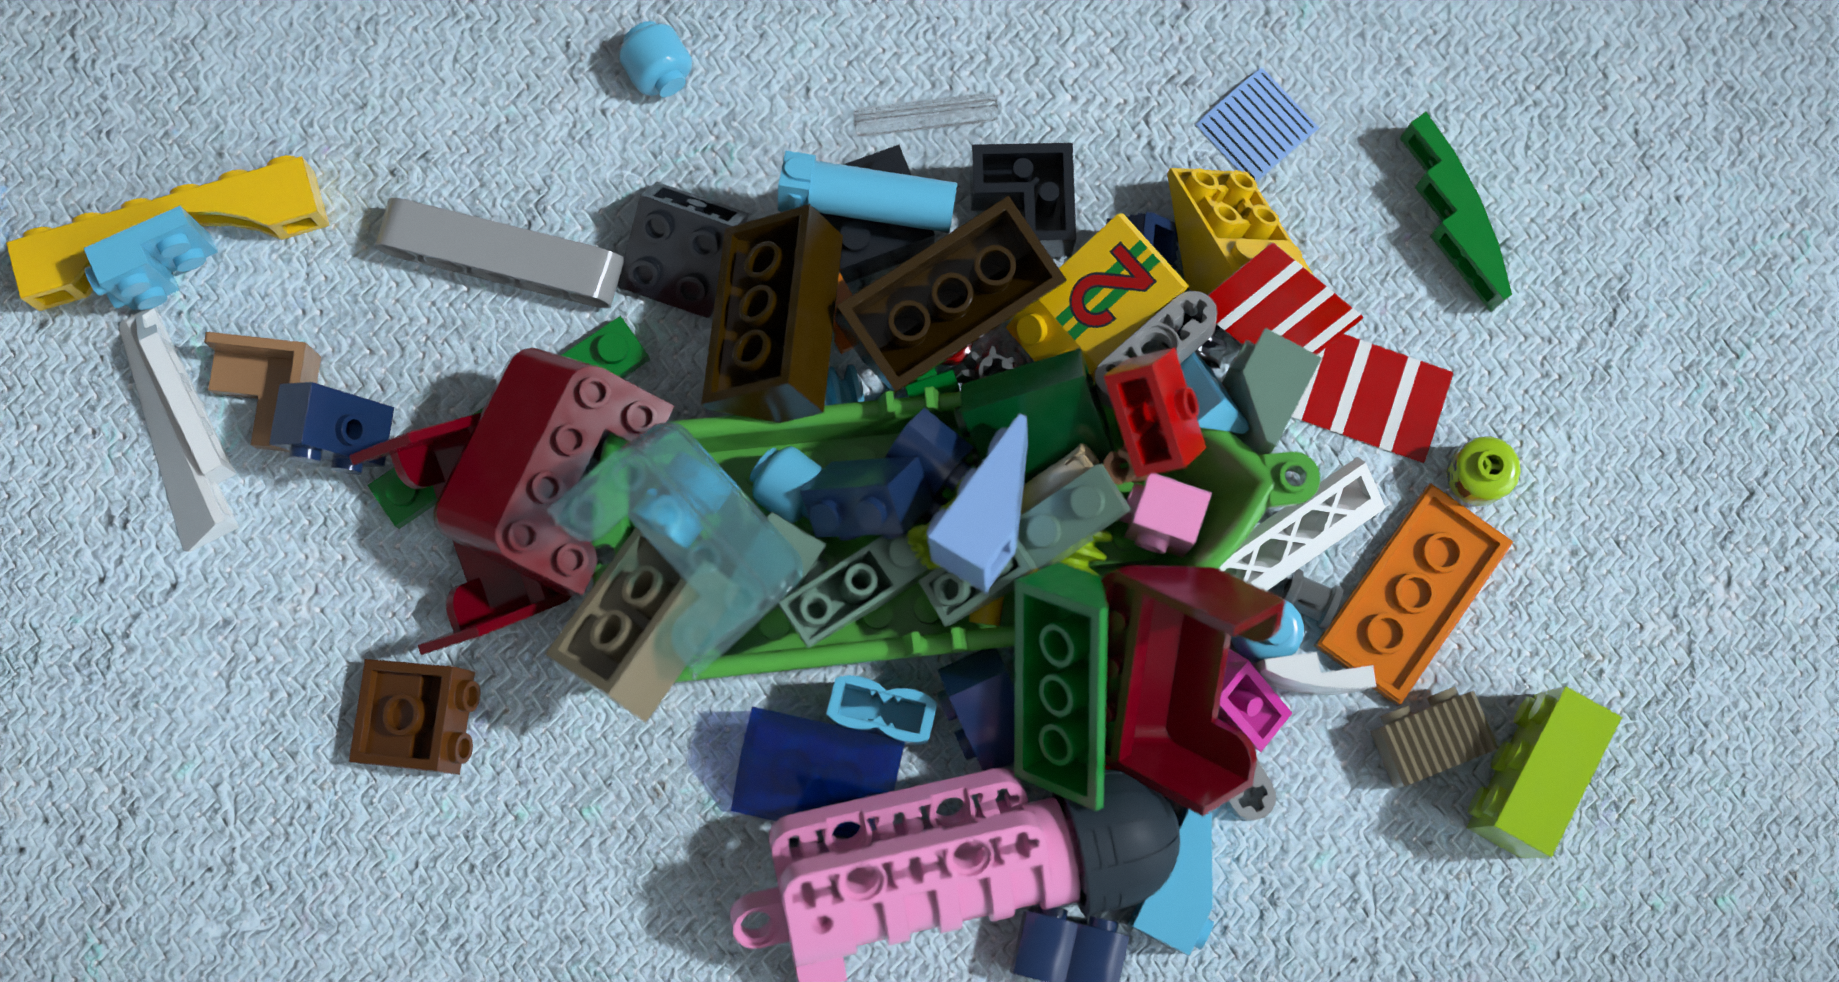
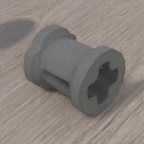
M1298 569L1290 575L1281 597L1293 604L1300 614L1316 620L1317 626L1325 630L1330 625L1338 609L1344 589L1338 585L1330 588L1304 577L1303 570Z

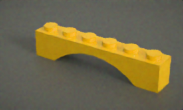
M280 156L268 161L266 167L252 171H228L218 177V181L200 186L197 184L180 185L171 189L170 195L152 200L147 198L132 199L124 202L120 206L121 209L104 214L96 212L80 214L71 220L72 223L56 228L37 227L29 229L22 234V238L6 242L20 299L38 311L89 297L93 288L85 274V268L90 266V262L84 248L178 206H181L202 227L233 226L260 231L280 240L328 227L330 225L315 172L302 156Z

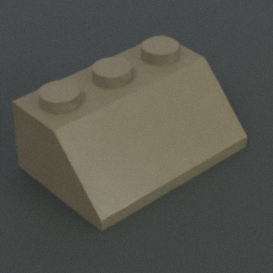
M639 523L545 654L614 703L646 723L740 589L706 559Z

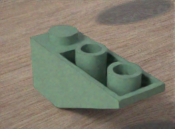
M908 533L892 539H886L881 536L778 603L807 648L888 603L934 570L933 568H927V564L923 565L921 563L922 557L918 559L915 557L919 552L911 550L913 545L908 544Z

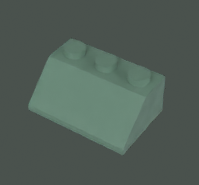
M1267 328L1264 329L1256 343L1246 339L1237 357L1233 359L1227 372L1224 373L1220 380L1249 422L1248 427L1250 429L1244 434L1231 433L1251 448L1258 456L1270 454L1277 446L1322 358Z

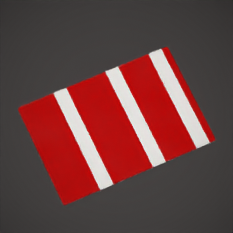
M1274 242L1270 243L1208 294L1217 308L1216 324L1242 344H1244L1246 339L1256 343L1264 329L1267 328L1318 355L1364 318Z
M1343 334L1321 351L1318 356L1322 359L1292 417L1424 463L1448 393L1453 372Z

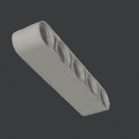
M401 198L388 199L375 242L376 249L393 257L598 308H611L624 263L622 256L604 248Z

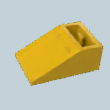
M1201 168L1169 169L1167 177L1184 278L1191 291H1198L1208 295L1272 242L1313 274L1303 259L1301 251L1294 245L1279 222L1278 215L1270 208L1259 191L1256 181L1248 172L1239 170H1204Z

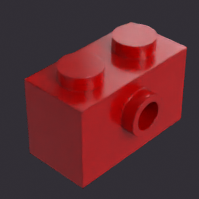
M1175 347L1126 359L1103 376L1136 478L1184 468L1206 449L1197 420L1199 412L1198 401L1194 391L1186 385Z

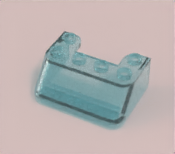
M674 422L658 423L613 452L547 510L548 520L555 528L560 525L569 536L580 541H593L603 537L627 516L700 596V599L677 619L671 632L673 649L689 667L686 672L692 679L704 671L799 583L802 577L803 563L797 550L690 432Z

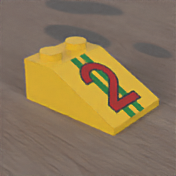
M1120 213L1111 219L1059 268L1067 279L1066 283L1016 314L1006 329L1034 361L1081 348L1092 379L1095 382V372L1098 365L1173 299L1184 293L1189 285L1123 213Z

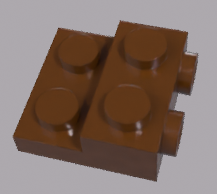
M365 659L349 762L460 775L461 764L468 762L473 750L472 738L470 734L466 733L469 712H473L478 707L481 696L479 684L474 681L475 671L454 666Z

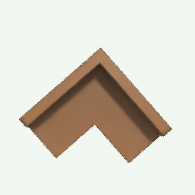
M206 332L204 343L215 351L208 390L216 395L258 399L251 445L256 449L290 452V450L269 445L279 385L301 382L317 383L321 356L306 342Z

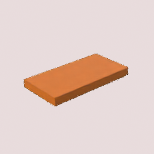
M1429 483L1335 614L1330 625L1323 631L1314 647L1345 669L1373 665L1376 687L1372 689L1396 706L1401 705L1511 547L1513 541L1432 483Z

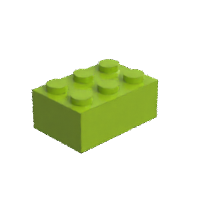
M1567 686L1534 694L1533 698L1527 696L1515 714L1513 722L1519 726L1510 743L1504 741L1492 759L1490 767L1496 771L1487 788L1481 786L1474 794L1468 806L1467 813L1472 815L1466 828L1521 859L1552 858L1622 716Z

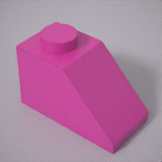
M1229 649L1217 718L1245 733L1252 741L1255 749L1262 752L1292 715V712L1251 662Z

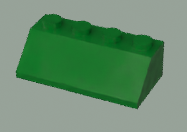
M1057 562L1015 580L1014 776L1097 811L1103 808L1107 604L1099 575Z

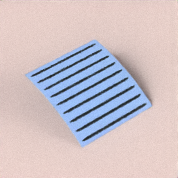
M1260 68L1196 123L1197 127L1239 171L1248 172L1256 183L1319 129L1263 68Z

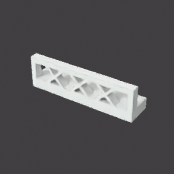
M1356 457L1320 482L1319 489L1310 500L1300 505L1284 507L1255 527L1235 553L1219 569L1267 591L1384 510L1386 507L1366 462Z

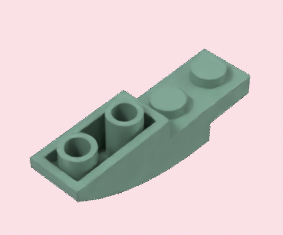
M1096 464L1020 516L1016 552L986 593L943 567L936 568L920 579L919 583L943 624L950 626L1015 589V580L1070 556L1094 540L1092 536L1131 511L1104 465Z

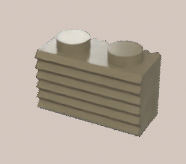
M1456 686L1427 697L1430 705L1429 708L1412 714L1409 705L1380 716L1384 726L1371 730L1370 733L1394 788L1408 786L1499 749L1474 691L1459 695Z

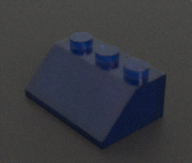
M752 706L739 758L731 811L777 821L790 814L893 792L905 742ZM875 817L868 818L871 830H877ZM845 821L837 825L832 834L851 838L858 833L860 825L857 822Z

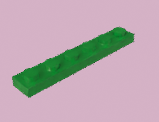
M621 315L561 355L603 368L622 379L651 360ZM483 408L474 414L481 413ZM395 467L367 485L394 526L398 529H401L435 506L437 502L433 486L423 489L410 488L401 481Z

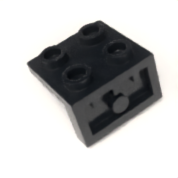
M655 182L640 195L618 287L709 318L714 312L725 228L747 222L749 213Z

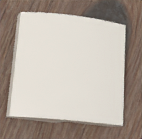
M1317 652L1264 659L1253 664L1270 686L1298 693L1336 695L1355 693L1376 687L1373 665L1321 673Z

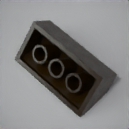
M1007 196L837 305L834 320L863 363L895 394L1066 283L1067 279L1011 198Z
M810 204L725 228L701 405L707 410L777 423L824 413L843 235Z

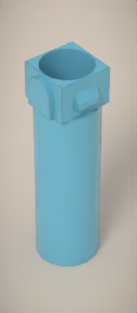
M785 151L778 183V212L810 204L819 213L950 233L957 183L816 161V155Z

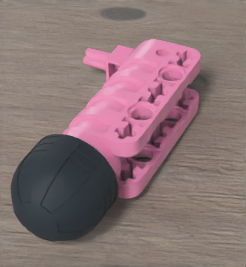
M995 768L790 814L777 820L769 831V844L778 887L749 893L740 897L730 910L732 930L736 941L742 946L751 949L790 942L798 982L847 981L843 957L857 954V946L881 940H885L888 946L910 941L911 933L936 927L940 934L962 929V921L989 916L990 920L994 922L1014 917L1015 909L1040 904L1041 908L1045 910L1076 902L1084 916H1091L1138 904L1155 894L1170 877L1180 849L1179 825L1175 812L1165 796L1141 784L1124 772L1114 769L1104 770L1103 808L1097 811L1053 792L1051 798L1028 803L1024 787L1020 779L1014 776V771L1006 768ZM1007 789L1004 795L1005 799L995 801L998 796L997 791ZM974 794L979 796L977 799L980 806L976 808L971 798V795ZM956 797L963 800V806L953 815L943 816L936 812L938 805L945 799ZM925 806L928 819H921L922 814L919 807ZM903 812V823L893 825L894 814ZM875 817L877 830H871L868 818ZM853 821L860 825L858 833L851 838L839 839L832 835L835 827L842 822ZM821 829L825 842H817L818 838L815 830ZM799 836L800 846L789 848V838ZM753 912H763L770 916L768 923L758 929H748L741 925L743 919Z

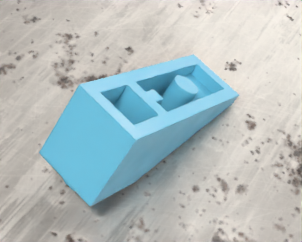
M1184 807L1177 820L1180 831V849L1175 867L1166 883L1155 894L1136 905L1127 925L1182 954L1190 956L1194 947L1199 950L1204 947L1214 926V921L1208 919L1213 908L1212 811L1202 817Z

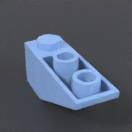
M1022 414L1017 416L1009 429L1003 427L996 433L988 448L986 460L979 469L971 468L966 473L958 488L957 499L948 511L941 509L934 516L927 530L931 561L985 593L1015 554L1017 548L1028 447L1027 417Z

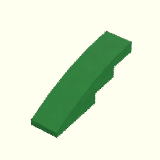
M1425 111L1410 122L1399 139L1426 171L1415 185V189L1442 221L1430 237L1487 309L1492 312L1512 295L1500 245L1482 200L1460 159Z

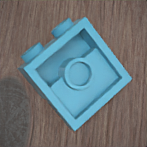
M178 206L85 247L84 251L90 262V266L85 268V274L98 296L106 294L116 309L127 305L133 311L136 309L148 310L160 306L167 300L168 295L180 290L173 272L177 270L180 272L194 270L202 266L206 262L207 257L218 253L211 234L181 206Z

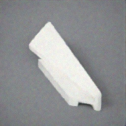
M155 307L143 310L122 320L119 329L184 551L192 552L239 528L218 484L236 475V472Z

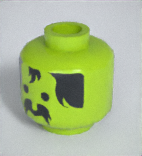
M1484 436L1476 437L1458 448L1449 459L1446 472L1448 484L1454 495L1465 503L1484 506L1491 505L1511 493L1518 484L1521 468L1519 458L1513 447L1502 439Z

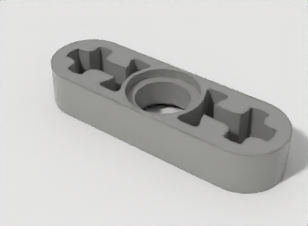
M1188 291L1178 295L1098 365L1095 372V388L1100 402L1106 407L1114 409L1103 376L1126 359L1144 355L1141 348L1145 343L1159 340L1166 343L1170 348L1175 347L1180 364L1213 335L1215 330L1217 308L1214 301L1208 295L1198 291ZM1198 312L1202 314L1201 323L1193 319L1182 327L1184 313L1190 316H1194ZM1181 328V336L1179 338L1176 331Z

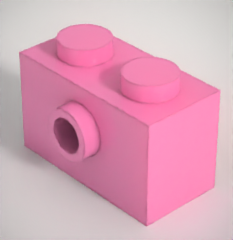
M1158 474L1148 475L1143 485L1134 483L1127 496L1126 502L1131 511L1120 517L1119 520L1128 523L1124 538L1133 540L1135 545L1154 553L1165 554L1167 552L1184 557L1195 544L1212 493Z

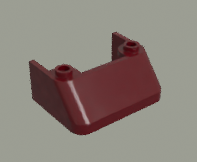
M481 413L402 434L349 455L353 465L390 455L396 473L404 484L413 489L433 486L438 500ZM452 540L467 581L453 587L446 599V612L453 632L417 646L420 654L423 655L475 639L570 600L572 595H563Z

